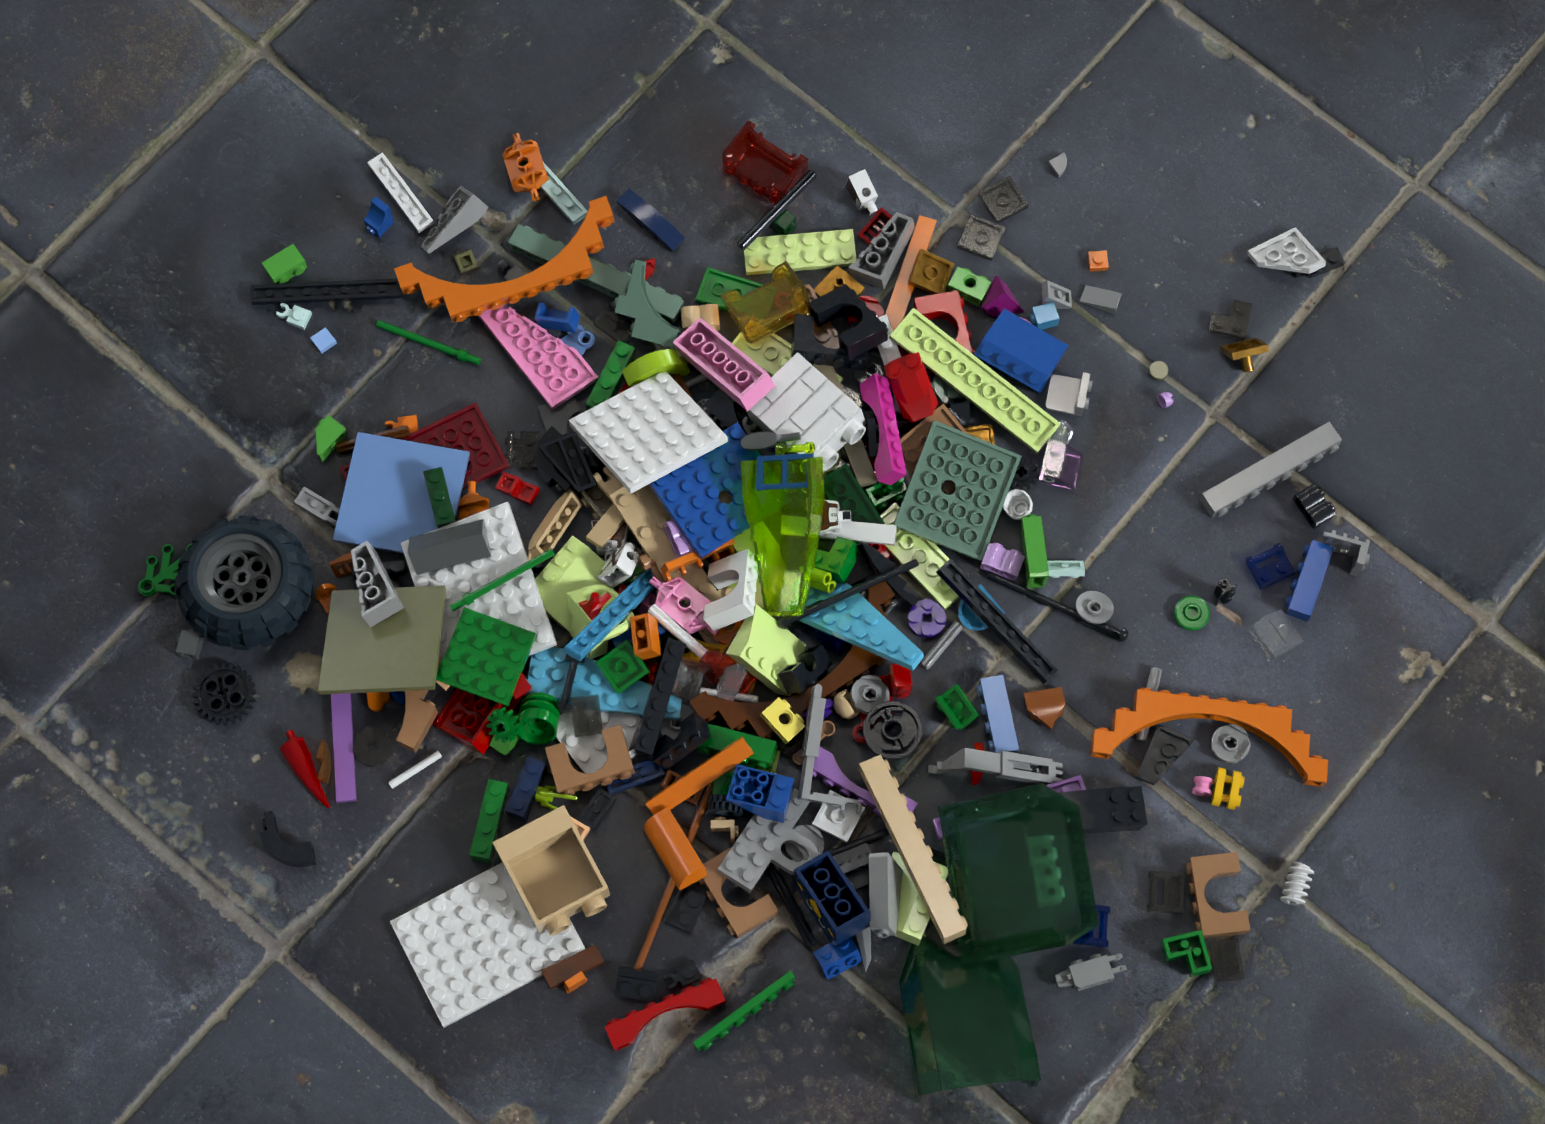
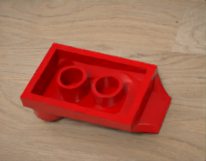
M920 353L908 354L884 366L885 373L903 419H908L913 423L933 415L939 403Z

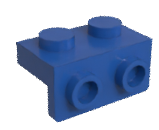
M851 938L836 946L829 943L813 952L827 979L835 977L862 962L858 948Z

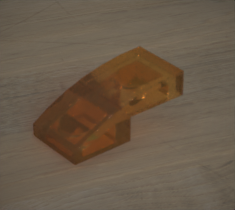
M321 739L316 755L318 762L322 763L318 780L320 783L328 784L331 772V755L326 740Z

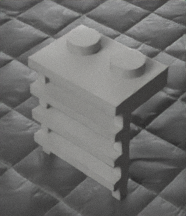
M1332 530L1331 533L1323 532V536L1328 537L1325 542L1326 545L1330 546L1334 539L1339 540L1333 552L1353 557L1350 575L1357 576L1360 571H1364L1365 565L1368 564L1370 554H1367L1370 540L1366 539L1365 542L1358 541L1359 537L1357 536L1354 539L1347 538L1346 533H1343L1342 536L1336 535L1335 530ZM1345 542L1350 543L1347 550L1341 549Z

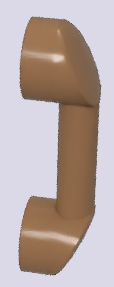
M644 554L637 557L644 571L650 568L656 579L662 584L665 582L653 559ZM658 590L655 591L656 598L659 592Z
M828 720L823 722L821 740L835 732L833 722ZM797 749L793 753V761L799 765L803 764L804 759L801 758L802 749Z

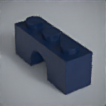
M527 757L506 807L507 816L526 822L533 806L534 794L538 786H541L548 769L545 762Z

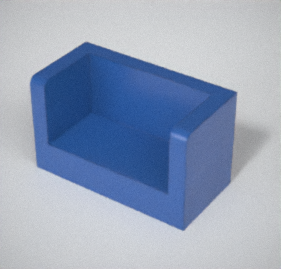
M539 302L534 319L544 329L576 333L580 315L574 307H570L569 312L547 309L544 303Z

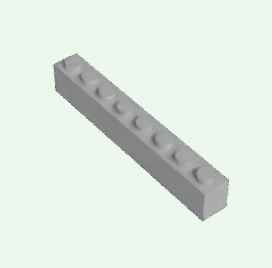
M1329 421L1202 493L1200 501L1211 518L1217 515L1221 517L1228 512L1227 509L1233 506L1234 508L1239 507L1248 497L1252 499L1259 495V491L1264 488L1268 490L1275 486V482L1278 480L1284 481L1288 479L1292 472L1304 470L1308 463L1312 461L1314 463L1318 462L1328 452L1330 454L1334 453L1339 449L1342 439Z

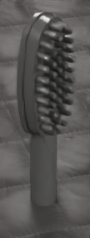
M757 432L743 437L741 445L747 451H761L768 448L771 449V447L780 442L801 440L800 432L776 435L773 432Z

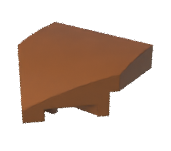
M1062 687L1023 693L1030 719L1045 724V727L1051 730L1060 715L1064 714V708L1066 707Z

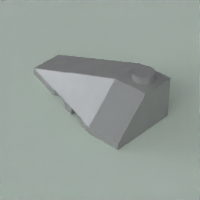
M460 185L448 200L446 212L440 214L437 218L439 220L437 227H433L420 247L427 253H431L483 218L489 207Z

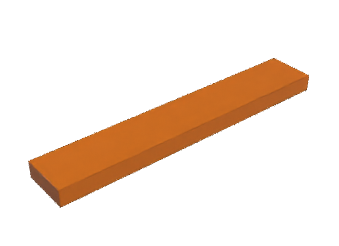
M740 737L647 800L645 804L653 815L667 807L671 810L750 757L754 752L745 739Z

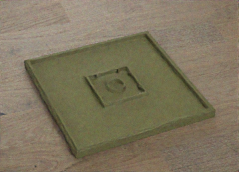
M445 585L395 588L404 608L373 627H370L362 617L359 589L332 591L319 679V694L435 690L446 597Z

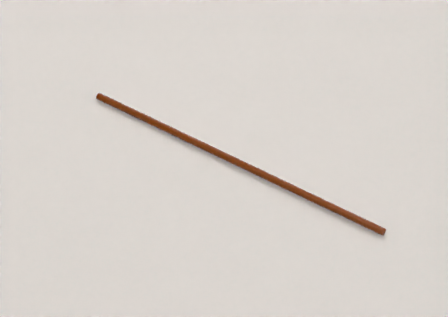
M751 676L744 694H753L758 682L755 676ZM713 782L707 785L687 834V839L691 845L708 806ZM671 876L634 965L636 969H642L676 885Z

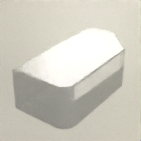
M735 664L725 668L717 685V696L719 698L734 701L747 674L745 665Z

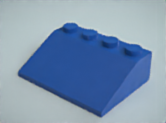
M1003 309L984 336L974 356L1041 394L1069 345L1010 311Z

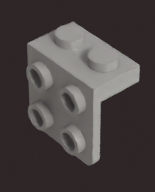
M1083 372L1081 379L1053 374L1050 378L1045 408L1050 411L1082 416L1084 409H1088L1090 398H1086L1087 392H1091L1093 381L1089 380L1090 374Z

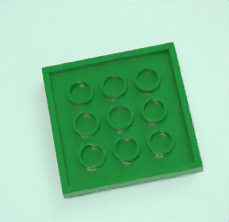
M464 607L437 672L436 681L508 707L537 634Z

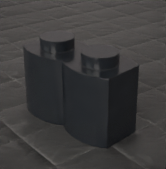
M1314 483L1296 493L1293 497L1296 506L1313 529L1335 516L1333 504L1327 502L1320 486L1317 487Z

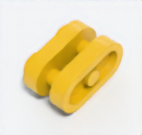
M1217 768L1211 797L1212 806L1219 807L1221 801L1226 802V809L1235 810L1236 807L1240 806L1241 795H1239V789L1243 788L1245 780L1242 772L1233 771L1232 776L1226 775L1225 768ZM1224 783L1230 784L1228 795L1223 794Z

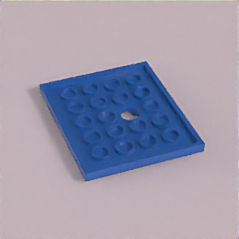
M738 422L723 431L728 437V442L648 484L700 559L792 501L785 489L756 490L757 456L761 455L757 450L747 451L742 447L741 440L746 434ZM764 462L763 484H781L767 463ZM719 492H729L732 496L731 503H721L718 499Z

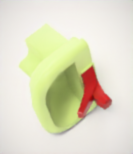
M597 584L567 593L568 608L572 614L570 635L573 638L577 636L619 594L608 586ZM633 612L626 616L587 654L589 659L606 654L609 639L617 637L630 629V617L634 616Z

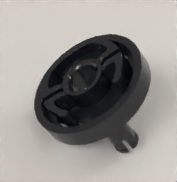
M896 701L881 703L874 707L865 719L863 727L864 741L874 755L878 756L881 754L884 760L898 761L905 759L914 753L920 744L922 737L921 720L918 714L904 703ZM889 724L898 725L900 728L899 735L895 737L889 736L885 731L886 726Z

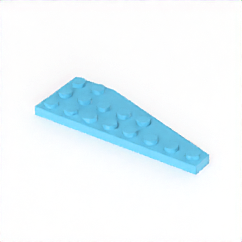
M836 582V588L832 594L810 587L802 598H795L785 610L786 615L817 601L830 598L852 588V586L848 583L844 585ZM859 593L799 620L912 671L924 658L923 652Z
M551 647L531 655L528 682L533 689L526 693L525 696L531 693L542 692L555 697L561 702L570 662L564 661L566 653L563 652L564 648ZM586 656L584 665H577L568 704H571L570 708L642 716L652 686L638 680L622 693L617 694L596 664V660L589 659ZM674 695L670 696L664 716L665 719L680 720L682 699Z

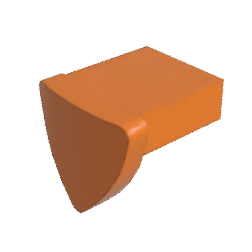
M330 583L321 584L315 593L316 600L320 601L327 615H329L331 593L337 590V587Z
M582 971L565 981L566 993H571L587 982V978Z

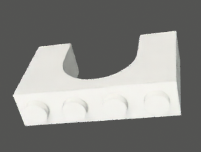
M748 548L709 564L708 579L718 590L738 582L736 587L727 596L705 605L703 619L713 631L754 615L759 560Z

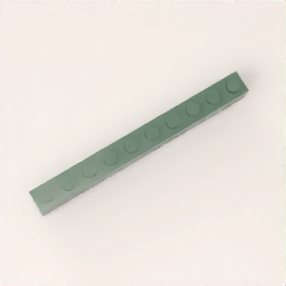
M519 224L508 242L511 251L541 265L554 258L566 246L561 241L556 242L550 239L544 233L539 234L531 227ZM590 256L589 260L594 274H591L586 279L575 280L615 299L619 294H627L625 287L627 281H630L631 274L626 271L621 272L613 265L604 264L596 257ZM645 281L652 305L662 318L674 326L681 314V307H684V300L676 294L666 293L663 288L653 287Z

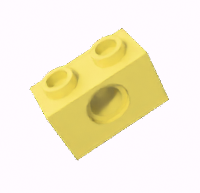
M777 698L759 716L787 744L805 727L803 724L804 720L799 714H794L790 710L791 706L785 699ZM786 715L789 719L788 724H782L779 721V716Z

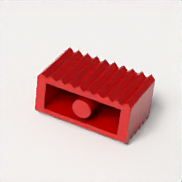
M898 664L890 665L889 680L892 697L903 699L910 695L913 682L910 669Z

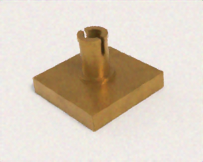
M837 265L818 284L814 292L819 298L846 284L851 290H855L859 297L865 291V287Z
M1257 337L1221 346L1222 353L1230 359H1241L1243 372L1254 370L1253 355L1269 352L1268 344Z

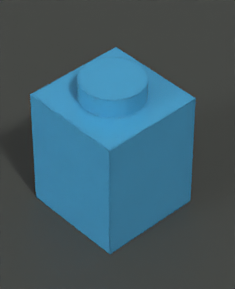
M1054 302L1033 307L1031 315H1029L1030 323L1041 330L1058 326L1059 316Z

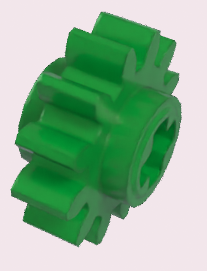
M505 707L500 710L496 709L487 718L490 723L486 727L492 728L489 735L495 734V741L502 738L503 743H506L508 740L513 741L521 733L517 728L522 724L516 722L519 716L513 717L512 709L506 712Z

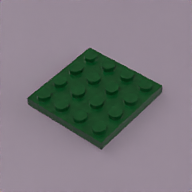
M846 463L814 483L813 488H807L791 498L792 501L783 507L788 516L808 517L807 498L831 500L839 503L840 511L851 510V521L885 524ZM803 537L810 550L815 548L830 552L835 540ZM855 542L857 547L861 545V542Z

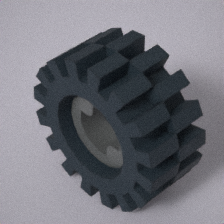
M727 794L709 796L707 810L709 814L719 815V817L725 816L727 818L743 816V808L727 801Z

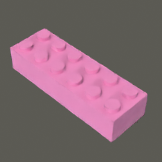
M701 318L696 320L673 341L677 351L685 360L746 411H749L775 387L771 377L763 368Z

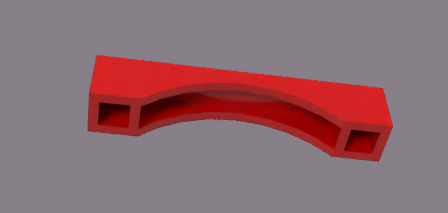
M704 979L700 982L701 985L697 987L688 986L681 990V994L676 996L674 994L667 995L663 998L664 1001L660 1003L651 1002L644 1006V1010L639 1012L633 1010L627 1013L626 1017L621 1020L615 1018L608 1021V1025L604 1027L614 1051L632 1045L642 1029L654 1018L665 1012L682 1008L710 1011L726 1004L717 979Z

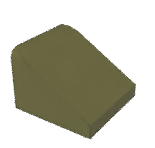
M471 249L453 255L460 273L478 267Z

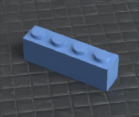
M1003 675L982 678L976 689L978 697H982L983 704H980L982 716L985 715L987 720L984 723L985 732L990 734L991 741H988L989 750L994 753L1001 751L1018 753L1019 746Z

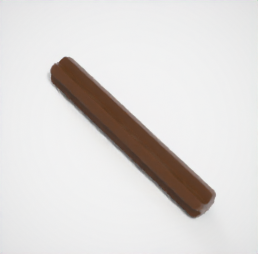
M402 426L372 435L399 439L409 436L410 430L408 426ZM356 438L337 443L338 453L354 450Z

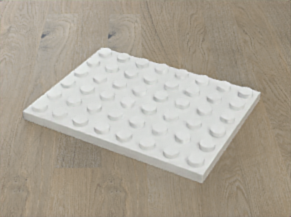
M508 502L430 531L434 532L484 519L491 557L417 575L408 554L409 540L401 543L415 587L444 585L446 587L439 658L443 660L464 607L536 633L537 637L529 656L557 645L532 569L523 572L475 599L474 603L468 606L465 605L454 612L449 606L461 599L462 595L474 592L529 561Z
M503 863L390 921L443 1028L543 976L541 970L585 950L573 924L555 936H550L547 930L541 933L538 932Z

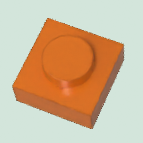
M1107 250L1088 252L1089 272L1108 270Z

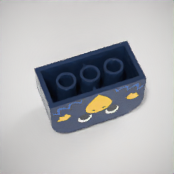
M829 850L794 869L795 884L803 902L834 946L870 927V911Z

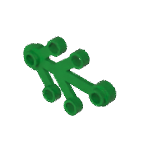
M193 543L189 544V545L186 547V551L190 548V546H191ZM165 544L162 547L161 569L157 576L154 577V570L159 565V560L153 555L146 559V577L138 585V590L143 596L150 597L156 592L171 593L172 596H177L176 593L172 592L175 584L171 586L160 584L164 580H175L178 574L176 571L179 569L178 563L180 558L169 566L170 558L174 554V548L171 544ZM167 548H171L169 553H165ZM151 560H156L153 565L149 564ZM147 585L152 586L150 590H145Z

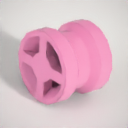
M1205 776L1194 777L1195 787L1192 789V794L1202 797L1211 796L1212 791L1210 788L1213 785V779Z

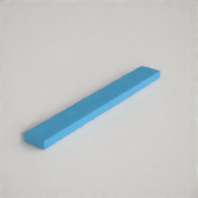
M650 568L639 575L564 647L563 652L581 661L655 589L649 583L652 577H654Z

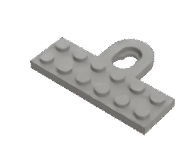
M794 788L784 823L764 819L754 814L716 872L751 893L770 862L787 873L794 875L795 868L818 856L815 844L793 830V827L810 801L798 800L799 790ZM785 843L794 844L803 855V860L796 862L786 858L781 852V846Z

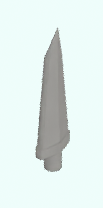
M870 927L856 934L865 972L871 961Z

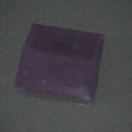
M1048 439L1038 482L1075 490L1083 454L1067 443Z

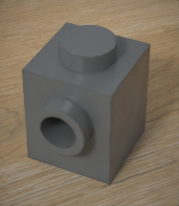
M194 629L182 630L181 635H178L176 639V653L179 657L199 660L204 642L203 636Z

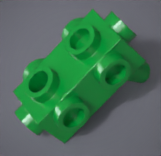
M903 477L893 485L882 482L869 485L865 493L875 509L883 511L894 500L896 503L903 500L908 485ZM879 496L881 499L876 501L875 497Z

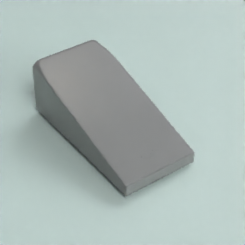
M1086 285L1080 303L1115 315L1122 294Z

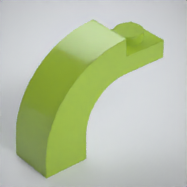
M674 349L659 350L646 354L622 370L628 386L631 387L663 372L668 374L680 373L682 376L690 373L687 361L682 356H679L677 350Z

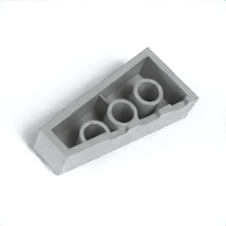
M896 212L881 229L880 234L873 238L867 249L862 251L858 256L859 258L848 267L850 276L884 290L915 229L913 218Z
M367 540L352 549L351 555L357 578L356 585L359 589V602L362 607L361 614L367 624L373 627L402 610L404 606L377 552Z

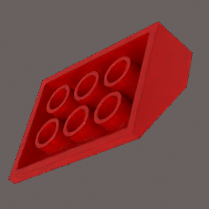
M456 689L432 724L465 746L483 755L490 746L494 734L489 735L492 728L486 727L490 723L487 718L492 715L494 710H500L503 707L506 708V712L511 709L514 711L523 696L518 700L512 696L507 707Z

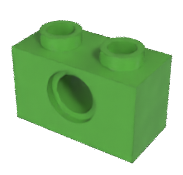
M957 267L948 284L947 292L958 290L959 296H962L963 300L981 307L991 282L984 276L973 274L967 268ZM966 284H973L974 287L969 288L966 286Z

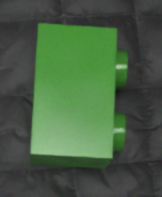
M294 244L262 262L263 268L273 284H285L290 278L295 275H301L307 269L304 258Z

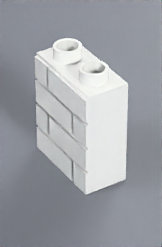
M798 352L771 377L775 387L749 411H746L749 419L764 432H773L776 435L800 432L801 440L777 444L789 455L813 453L814 474L819 469L823 471L830 469L838 460L839 454L837 451L847 442L850 445L858 442L866 431L864 426L866 421L862 409ZM796 460L807 470V460Z

